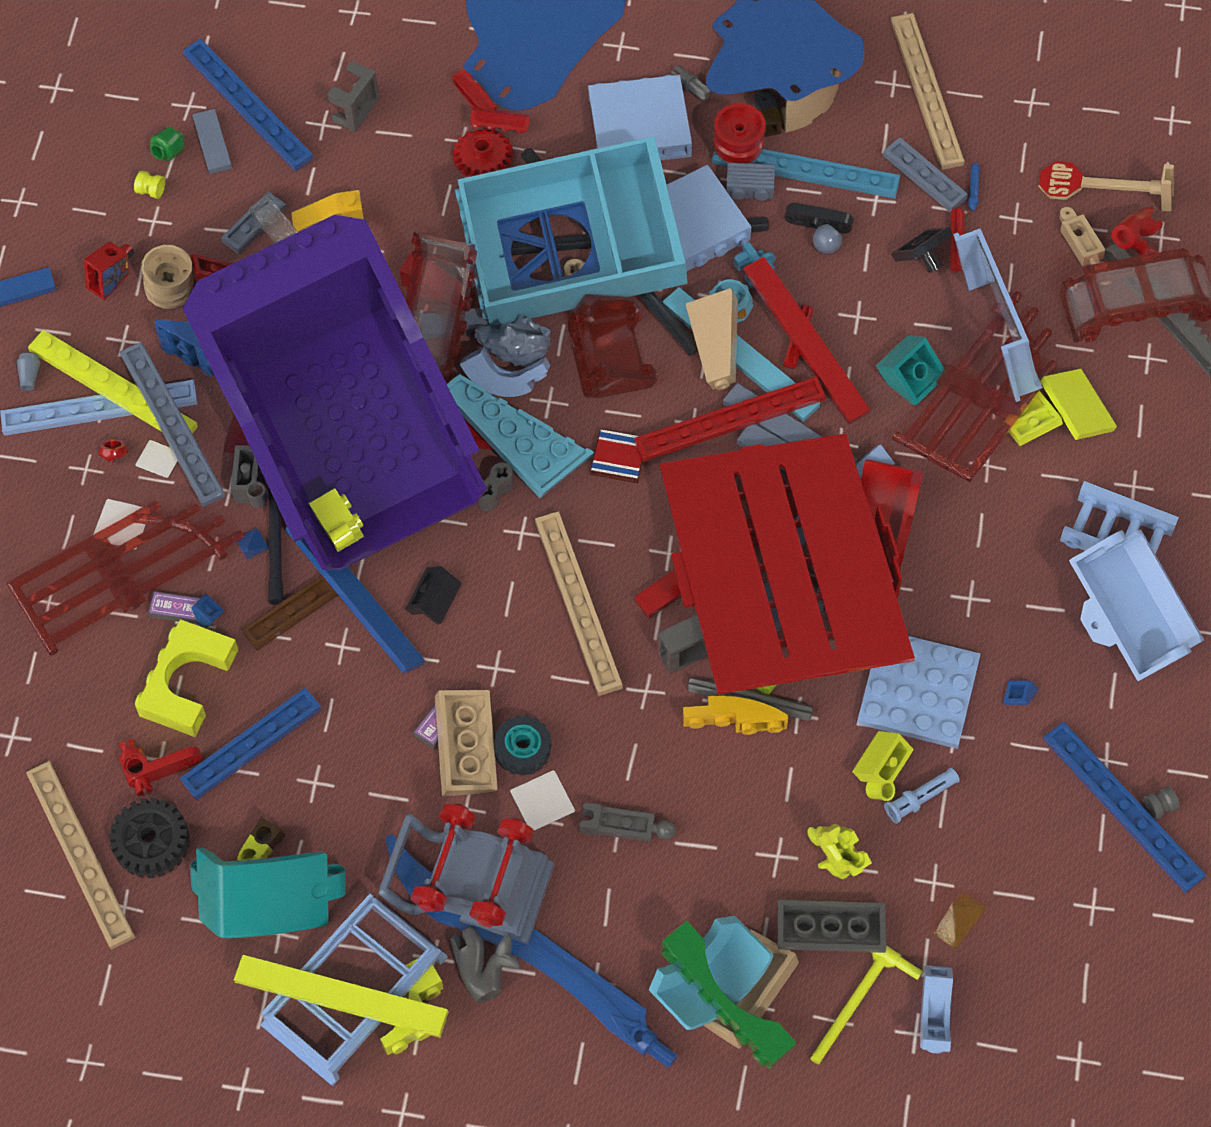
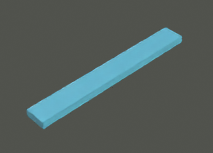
M678 287L662 303L678 320L692 330L685 303L694 301V299ZM737 335L736 367L767 393L795 384L792 379ZM820 402L792 411L791 413L804 422L820 407Z

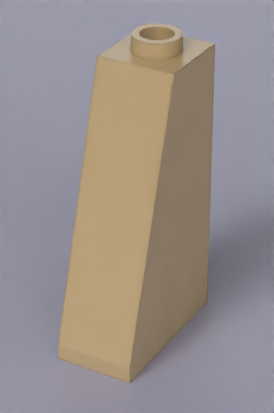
M731 288L685 303L707 383L712 389L716 390L728 388L731 383L736 382L738 299Z

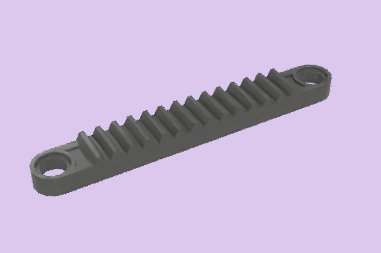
M1115 243L1107 247L1104 257L1109 266L1211 378V341H1207L1208 335L1200 334L1202 328L1194 327L1196 322L1195 320H1188V313L1182 314L1183 307H1176L1177 301L1170 300L1171 294L1163 293L1165 287L1157 286L1158 279L1152 280V273H1145L1146 266H1139V259H1133L1125 249H1121Z

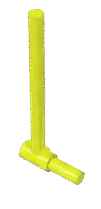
M887 945L886 953L871 952L875 962L810 1059L816 1064L821 1063L884 967L896 966L916 980L921 977L923 971L903 959L901 954Z

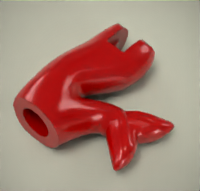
M1146 207L1129 214L1111 233V237L1118 247L1136 250L1139 254L1141 266L1146 267L1151 262L1156 263L1163 260L1161 255L1155 249L1149 247L1148 243L1141 237L1152 236L1162 228V221L1158 220L1155 222L1150 215L1155 212L1153 207Z

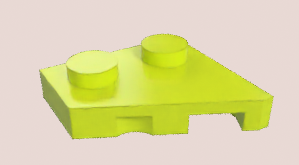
M1039 390L1033 392V399L1028 405L1023 404L1018 410V414L1007 424L1008 432L1019 446L1063 424L1061 416Z

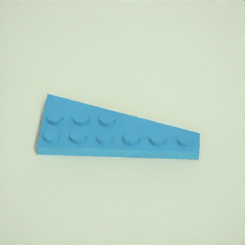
M461 374L447 384L462 416L539 498L543 497L594 454L592 450L584 449L575 444L573 439L565 438L554 432L552 427L523 410L511 407L504 399H498L487 393L485 388Z

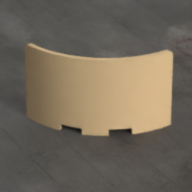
M831 69L830 72L835 77H840L841 72L838 69ZM839 84L821 88L797 101L787 100L786 107L781 108L780 112L785 132L803 128L811 124L812 120L821 113L824 114L833 103Z

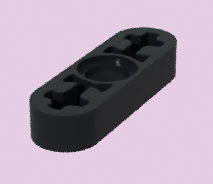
M799 203L788 204L784 219L790 224L815 229L821 225L829 224L842 234L851 232L854 221L853 216L846 212Z

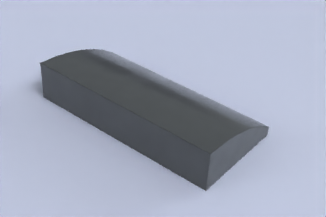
M778 900V949L886 953L885 903Z

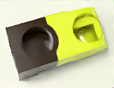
M261 817L241 848L237 860L266 859L277 843H281L285 834L280 828Z

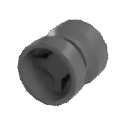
M1170 786L1161 788L1157 794L1150 793L1143 797L1147 812L1155 820L1163 817L1166 812L1172 813L1180 808L1177 795Z

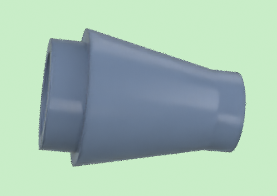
M22 353L19 355V359L16 360L20 389L31 391L35 388V381L41 362L36 354Z

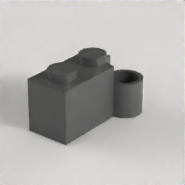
M235 445L231 482L234 502L249 503L252 507L261 508L268 501L266 488L261 483L262 471L250 446Z

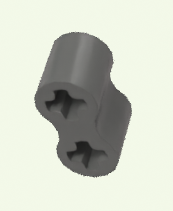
M495 464L491 469L490 476L483 481L487 490L477 502L481 510H494L498 506L500 497L512 490L514 485L513 470L509 464Z

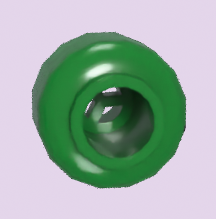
M164 127L152 136L150 140L151 153L156 159L162 161H171L182 153L185 148L182 133L172 127Z

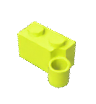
M333 489L309 503L315 517L337 552L364 537L360 530L364 525L357 513L353 515L350 513L349 508L352 506L345 494L340 496L337 490Z
M878 731L852 771L860 781L868 782L866 794L871 799L889 801L895 795L893 781L914 750L899 733Z

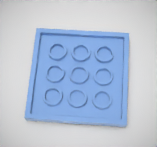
M908 636L915 661L872 668L870 670L857 724L958 749L980 653Z

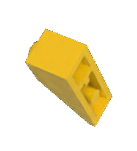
M359 190L335 193L292 212L294 234L334 214L364 219Z

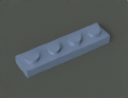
M900 137L883 151V157L949 212L952 209H956L967 199L968 194Z

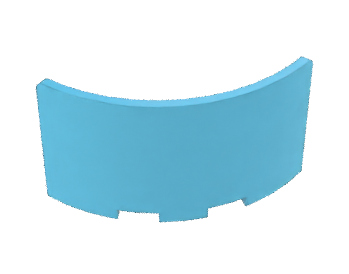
M736 916L715 919L703 939L705 940V951L709 969L714 980L725 996L736 1005L763 976L773 959V953ZM675 963L657 969L649 991L685 1029H696L718 1018L716 1016L717 1010L711 1004L707 1005L701 1000L697 994L699 990L693 983L689 985L679 974L681 970Z

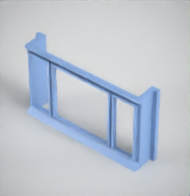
M369 894L301 970L314 973L351 932L403 975L388 994L404 997L435 961L441 965L448 956L379 899ZM371 909L424 951L410 969L357 926ZM278 994L262 1011L261 1015L264 1021L260 1025L333 1087L340 1079L337 1071L381 1022L365 1018L351 1034L316 1004L296 999L345 1040L335 1053L326 1060L275 1017L280 1009L290 1000V997Z

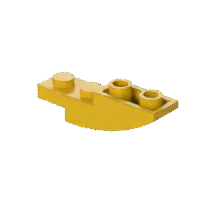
M708 696V706L683 707V726L698 729L705 725L725 727L730 725V723H735L736 733L742 732L743 734L750 735L757 731L767 730L770 733H777L787 729L788 714L775 707L751 699L733 696Z

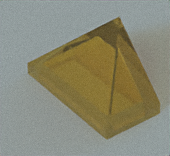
M964 892L952 903L934 934L954 949H957L987 907Z

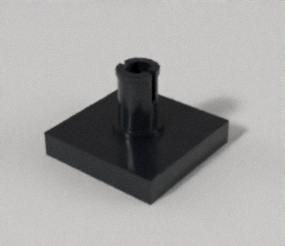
M949 227L927 229L892 252L891 255L895 262L917 260L921 257L928 272H934L942 264L933 248L951 237L953 233Z

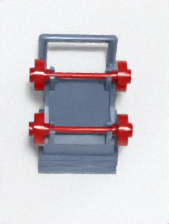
M461 804L443 805L439 817L445 822L444 832L430 830L414 815L407 814L379 888L380 896L395 908L407 914L419 915L433 912V910L461 915L460 921L463 923L471 924L502 936L509 933L511 939L528 945L555 866L553 861L548 860L547 855L529 850L526 846L521 845L531 842L534 833L533 828L521 819L512 818L502 819L497 832L504 838L484 832L464 830L473 827L476 816L466 806ZM411 828L429 841L443 843L431 878L425 880L424 886L414 887L411 900L415 904L404 901L389 889Z

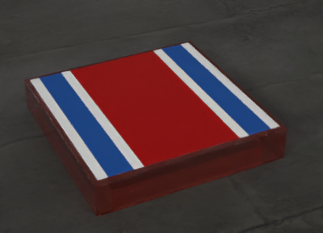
M600 428L590 475L638 484L643 461L634 438L639 435Z

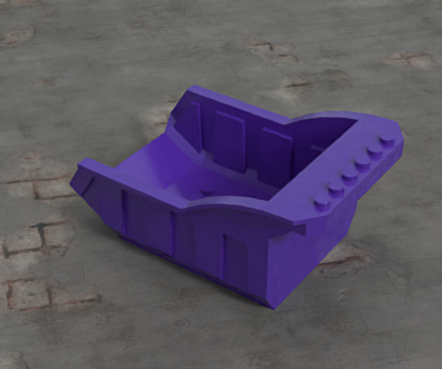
M334 214L197 281L183 307V311L243 430L294 541L305 538L322 570H342L476 504L487 488L471 455L480 452L366 220ZM333 489H336L340 496L345 494L352 506L349 508L352 515L357 513L364 525L360 528L364 537L339 552L335 549L309 503Z

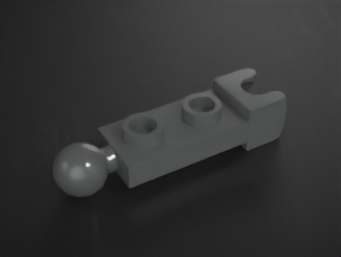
M594 803L583 804V814L593 819L580 822L579 831L582 834L593 836L605 835L651 842L652 833L657 834L662 840H670L676 833V827L672 821L662 820L659 823H654L655 814L602 807L601 804Z

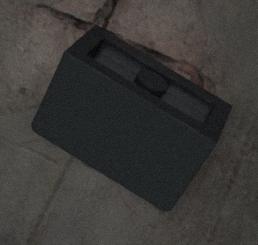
M442 566L427 567L405 610L411 615L424 614L435 624H441L461 586V582Z

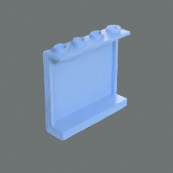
M666 75L631 81L622 80L614 83H597L588 86V98L591 105L597 149L655 136L660 161L692 157V141L680 75Z
M708 165L667 184L686 262V272L696 266H703L708 260L716 256H723L728 250L736 246H743L751 239L750 224Z

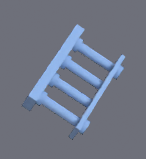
M1084 481L1077 499L1083 503V506L1073 529L1067 526L1064 527L1060 541L1071 548H1079L1086 551L1108 537L1115 518L1119 516L1130 521L1125 534L1126 537L1138 531L1140 526L1154 530L1149 544L1156 555L1163 535L1172 536L1179 517ZM1094 507L1107 513L1096 538L1082 533Z

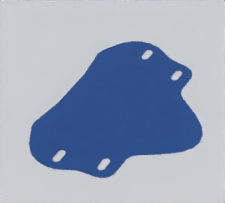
M466 0L467 13L478 37L479 44L477 49L466 60L464 69L484 87L492 101L506 109L524 110L547 102L556 96L571 70L597 39L622 17L625 0ZM485 59L486 63L480 70H475L474 66L478 61ZM506 86H510L512 89L504 98L500 97L501 91Z
M737 0L729 10L720 15L713 23V29L724 39V44L708 71L706 85L710 91L718 94H736L772 88L786 100L797 101L821 88L839 84L854 75L862 66L864 59L863 39L838 23L815 0ZM728 19L733 26L727 28L722 22ZM836 68L842 75L835 77L830 71ZM797 85L801 92L795 94L790 89V86Z

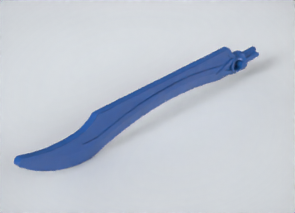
M388 835L385 839L390 857L397 841L394 835ZM403 848L395 872L411 896L414 887L424 886L425 880L430 879L432 873ZM433 910V912H426L436 922L462 931L469 926H474L461 922V915L446 911ZM474 926L482 939L498 946L504 937ZM533 929L528 945L512 939V954L531 964L561 985L590 1010L610 1032L643 1056L649 1054L667 1068H670L675 1063L678 1055L657 1040L658 1035L647 1028L645 1021L646 1009L536 929Z

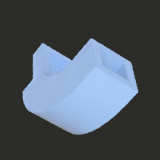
M485 347L463 357L460 363L471 381L485 388L486 392L502 397L521 396L531 392L534 387L532 380L537 382L546 377V372H548L550 367L548 360L544 357L521 370H505L494 363Z
M925 965L921 1003L920 1048L931 1053L950 1052L952 968Z

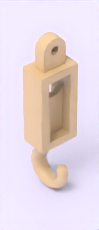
M1070 207L1062 208L1059 216L1062 221L1061 233L1082 267L1091 264L1094 274L1101 285H1110L1112 282L1110 270L1105 262H1100V260L1104 259L1105 248L1084 215L1077 216ZM1080 228L1083 235L1076 236L1073 231Z

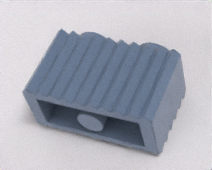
M728 163L727 193L736 200L744 198H755L759 201L773 199L775 165Z

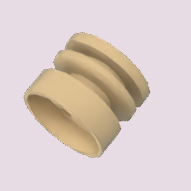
M174 245L155 247L145 255L142 261V277L144 280V291L148 300L155 306L163 309H174L183 306L194 289L192 261L189 255L182 248Z

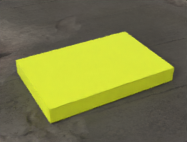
M1082 369L1048 375L1041 379L1040 382L1075 440L1113 432L1116 429L1115 422Z

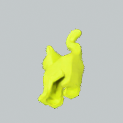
M838 824L829 827L819 826L817 829L809 827L807 830L812 843L820 846L828 857L818 864V868L827 869L833 876L845 879L851 873L854 877L872 864L866 852H857L855 850L854 844L859 839L854 830Z

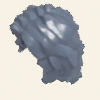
M520 313L516 322L501 324L499 329L490 326L476 328L474 338L477 339V342L482 347H485L487 352L496 354L495 357L501 358L503 362L513 363L516 367H527L542 359L548 352L547 348L550 346L551 331L544 326L532 322L531 318H524Z

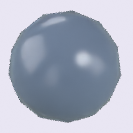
M829 224L821 225L813 235V244L822 254H831L840 248L842 236Z

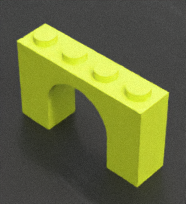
M180 619L177 626L171 629L168 637L169 642L166 648L161 649L157 659L158 664L154 670L149 672L146 680L147 685L144 691L138 694L135 706L140 717L196 737L206 717L203 705L173 694L169 690L170 678L178 667L195 661L228 671L239 649L235 639Z

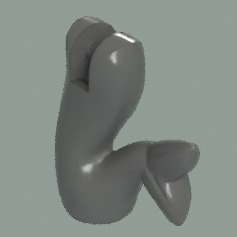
M469 926L462 931L464 939L460 935L455 934L450 938V943L464 985L473 1000L480 1004L488 1002L502 993L501 969L503 967L520 969V964L516 956L511 953L513 944L510 934L507 933L498 944L495 954L491 956L483 971L485 951L483 940L474 926Z

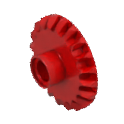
M486 127L482 130L475 128L474 131H466L463 137H459L458 142L454 146L453 161L456 168L466 177L509 168L513 161V147L509 138H506L502 132L498 133L495 129L487 130Z

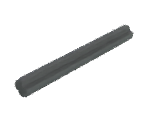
M691 677L688 683L689 692L706 696H733L751 699L775 707L791 717L807 721L812 717L813 707L810 705L749 690L718 695L714 682L696 677Z

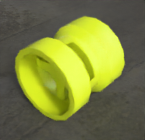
M141 170L136 176L134 191L142 195L147 193L150 197L156 199L162 196L165 188V177L160 175L152 176L149 172Z

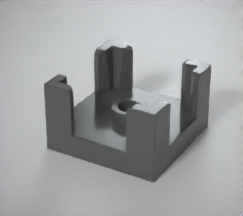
M351 61L347 71L361 77L359 81L354 83V88L350 93L337 87H332L327 96L329 102L345 110V115L339 112L333 113L331 115L332 122L356 132L380 98L376 72Z

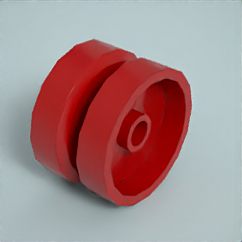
M740 103L731 104L721 109L714 122L713 148L716 154L728 163H750L760 156L763 151L765 119L762 113L753 106Z

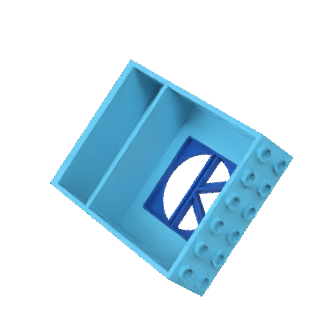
M655 136L458 179L459 189H455L460 216L464 227L483 319L489 320L490 327L516 322L520 313L524 318H536L688 284L686 262ZM549 215H562L578 221L585 227L591 239V252L586 263L569 277L563 278ZM539 218L544 238L521 233L519 230L528 222ZM514 240L545 248L520 270L513 262L511 247ZM549 259L553 275L552 281H540L529 277L533 271Z

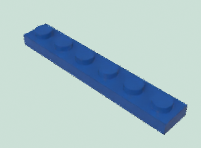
M306 688L302 689L180 778L181 783L197 801L321 711L320 704Z

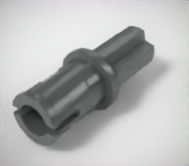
M677 65L674 68L680 74H676L674 71L671 72L672 76L680 75L681 84L686 91H691L702 100H706L711 96V91L699 80V77L690 74L681 65Z

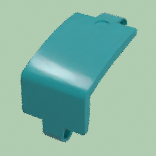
M202 847L196 849L197 860L190 863L191 888L198 895L199 920L221 938L282 934L326 926L329 923L328 901L346 895V868L339 864L327 865V854L323 851L257 860L222 861L214 853Z

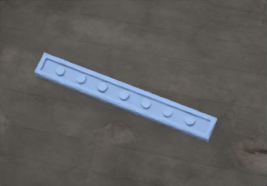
M194 379L165 384L178 408L198 404ZM102 395L0 411L4 436L133 415Z

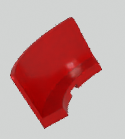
M867 459L864 462L861 475L862 487L868 506L872 509L874 519L877 505H880L885 524H890L900 556L899 569L901 570L914 518L911 516H914L924 472Z

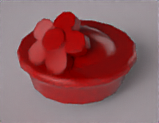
M120 439L105 440L100 444V449L98 450L100 457L114 463L113 459L122 458L129 452L125 442Z

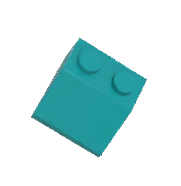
M906 336L876 365L887 385L912 405H917L948 375L926 337Z

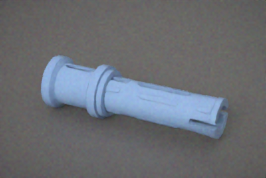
M949 768L914 791L906 790L897 800L892 803L888 801L884 804L887 815L895 824L899 823L901 818L910 812H917L921 804L960 781L958 774L953 768Z

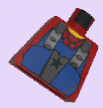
M107 242L83 259L86 289L102 300L107 299L129 275L128 260L135 254L133 248L128 244H124L119 248L112 242Z

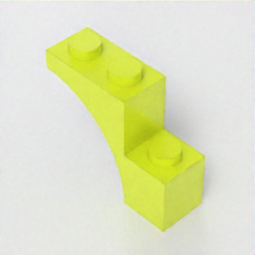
M418 959L412 961L411 963H409V964H407V965H405V966L410 969L411 966H412ZM433 965L409 990L408 999L422 1002L424 999L431 1000L440 994L443 984ZM395 1026L392 1031L381 1038V1043L387 1055L391 1053L398 1054L407 1049L409 1043L416 1039L418 1041L424 1040L430 1035Z

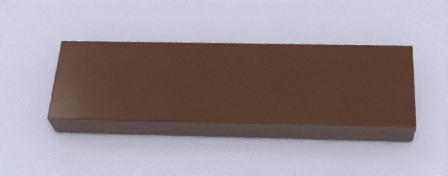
M321 575L241 629L242 633L255 650L258 651L333 600L338 594Z

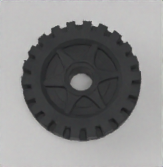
M143 798L140 799L138 804L135 801L131 802L130 808L125 806L121 810L122 814L116 815L114 818L115 824L112 823L110 828V846L116 860L128 873L132 875L135 873L137 877L141 878L144 875L148 878H154L156 874L161 877L165 875L164 872L167 870L169 873L172 872L175 864L179 866L182 863V856L186 857L187 847L189 848L190 844L189 830L184 817L174 805H169L167 801L162 799L159 802L157 798H151L150 801ZM147 835H156L152 841H144Z

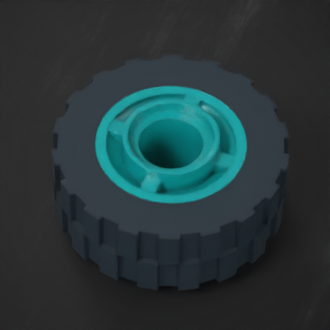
M518 715L515 718L507 719L504 724L502 723L499 726L494 739V753L498 764H501L504 770H508L514 775H531L535 771L541 770L543 765L548 762L551 752L549 730L547 731L546 726L540 723L538 719L527 715ZM520 742H524L529 746L527 748L522 749L519 748L517 744Z

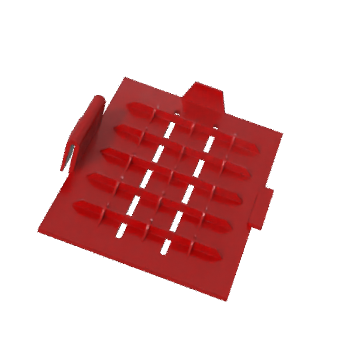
M846 433L764 446L763 444L741 447L742 450L659 463L681 552L671 553L684 608L691 606L696 608L718 695L915 661L897 601L902 582V575L899 569L900 556L890 524H885L880 505H877L875 519L871 507L868 506ZM780 467L785 469L789 484H783L779 470ZM735 474L740 476L743 492H738L734 478ZM786 492L792 493L799 520L793 519ZM743 499H746L753 523L752 528H748L741 503ZM796 528H802L809 552L807 557H804ZM752 535H756L764 564H758L751 540ZM807 564H812L820 593L815 594ZM766 571L774 601L768 602L760 572ZM817 601H823L831 631L825 630ZM776 608L784 639L778 638L771 609ZM828 639H834L836 649L830 648ZM781 647H787L789 657L783 656Z

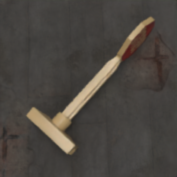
M1055 161L1041 170L1038 185L1050 199L1067 200L1081 191L1083 187L1150 192V194L1161 195L1162 211L1171 212L1172 196H1174V165L1164 164L1161 180H1151L1150 182L1084 177L1083 173L1072 162Z

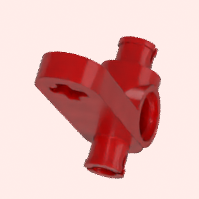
M127 739L129 747H127L125 741L119 744L122 754L119 756L122 770L129 787L136 789L137 796H145L144 788L147 794H150L153 791L151 782L199 764L203 759L199 748L193 746L148 762L143 748L136 746L135 739ZM138 766L143 767L140 772L131 773L133 768Z

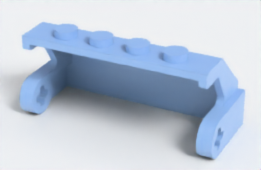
M1141 529L1127 537L1121 530L1069 560L1090 596V599L1084 602L1080 618L1093 642L1109 647L1117 644L1137 681L1192 652L1190 648L1204 641Z

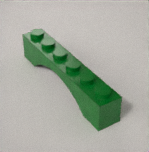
M685 921L662 941L661 948L663 951L661 953L670 964L675 963L681 970L679 974L689 985L691 983L694 984L699 990L697 994L701 1000L707 1005L711 1004L717 1010L716 1016L724 1025L729 1024L735 1030L734 1036L743 1046L747 1044L754 1052L752 1056L760 1066L766 1065L770 1070L794 1049L796 1045L795 1040L778 1022L764 1020L751 1015L736 1006L725 996L709 969L705 951V940L688 921Z

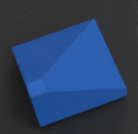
M257 528L235 539L247 560L269 549Z
M207 593L191 607L199 626L205 629L224 612Z
M1008 680L1003 704L1028 705L1036 695L1038 687L1032 681Z

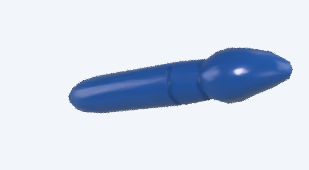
M977 162L972 164L970 173L968 206L972 211L976 210L979 202L980 167Z

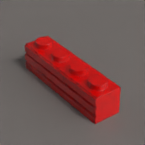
M462 69L452 75L453 85L472 107L497 110L496 103L489 99L486 92L482 91L480 84L473 80L469 72L467 73L465 69Z
M471 107L470 124H473V127L487 126L488 129L493 130L501 128L502 131L507 132L516 130V133L521 134L528 132L529 115Z

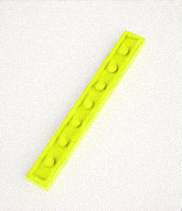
M242 955L234 977L235 983L439 1038L449 1013L448 1009Z

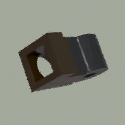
M767 90L758 91L754 95L753 107L760 111L765 119L764 137L781 134L782 121L773 94Z

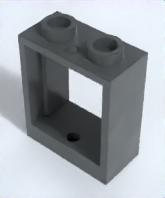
M697 615L658 633V654L669 674L708 657Z

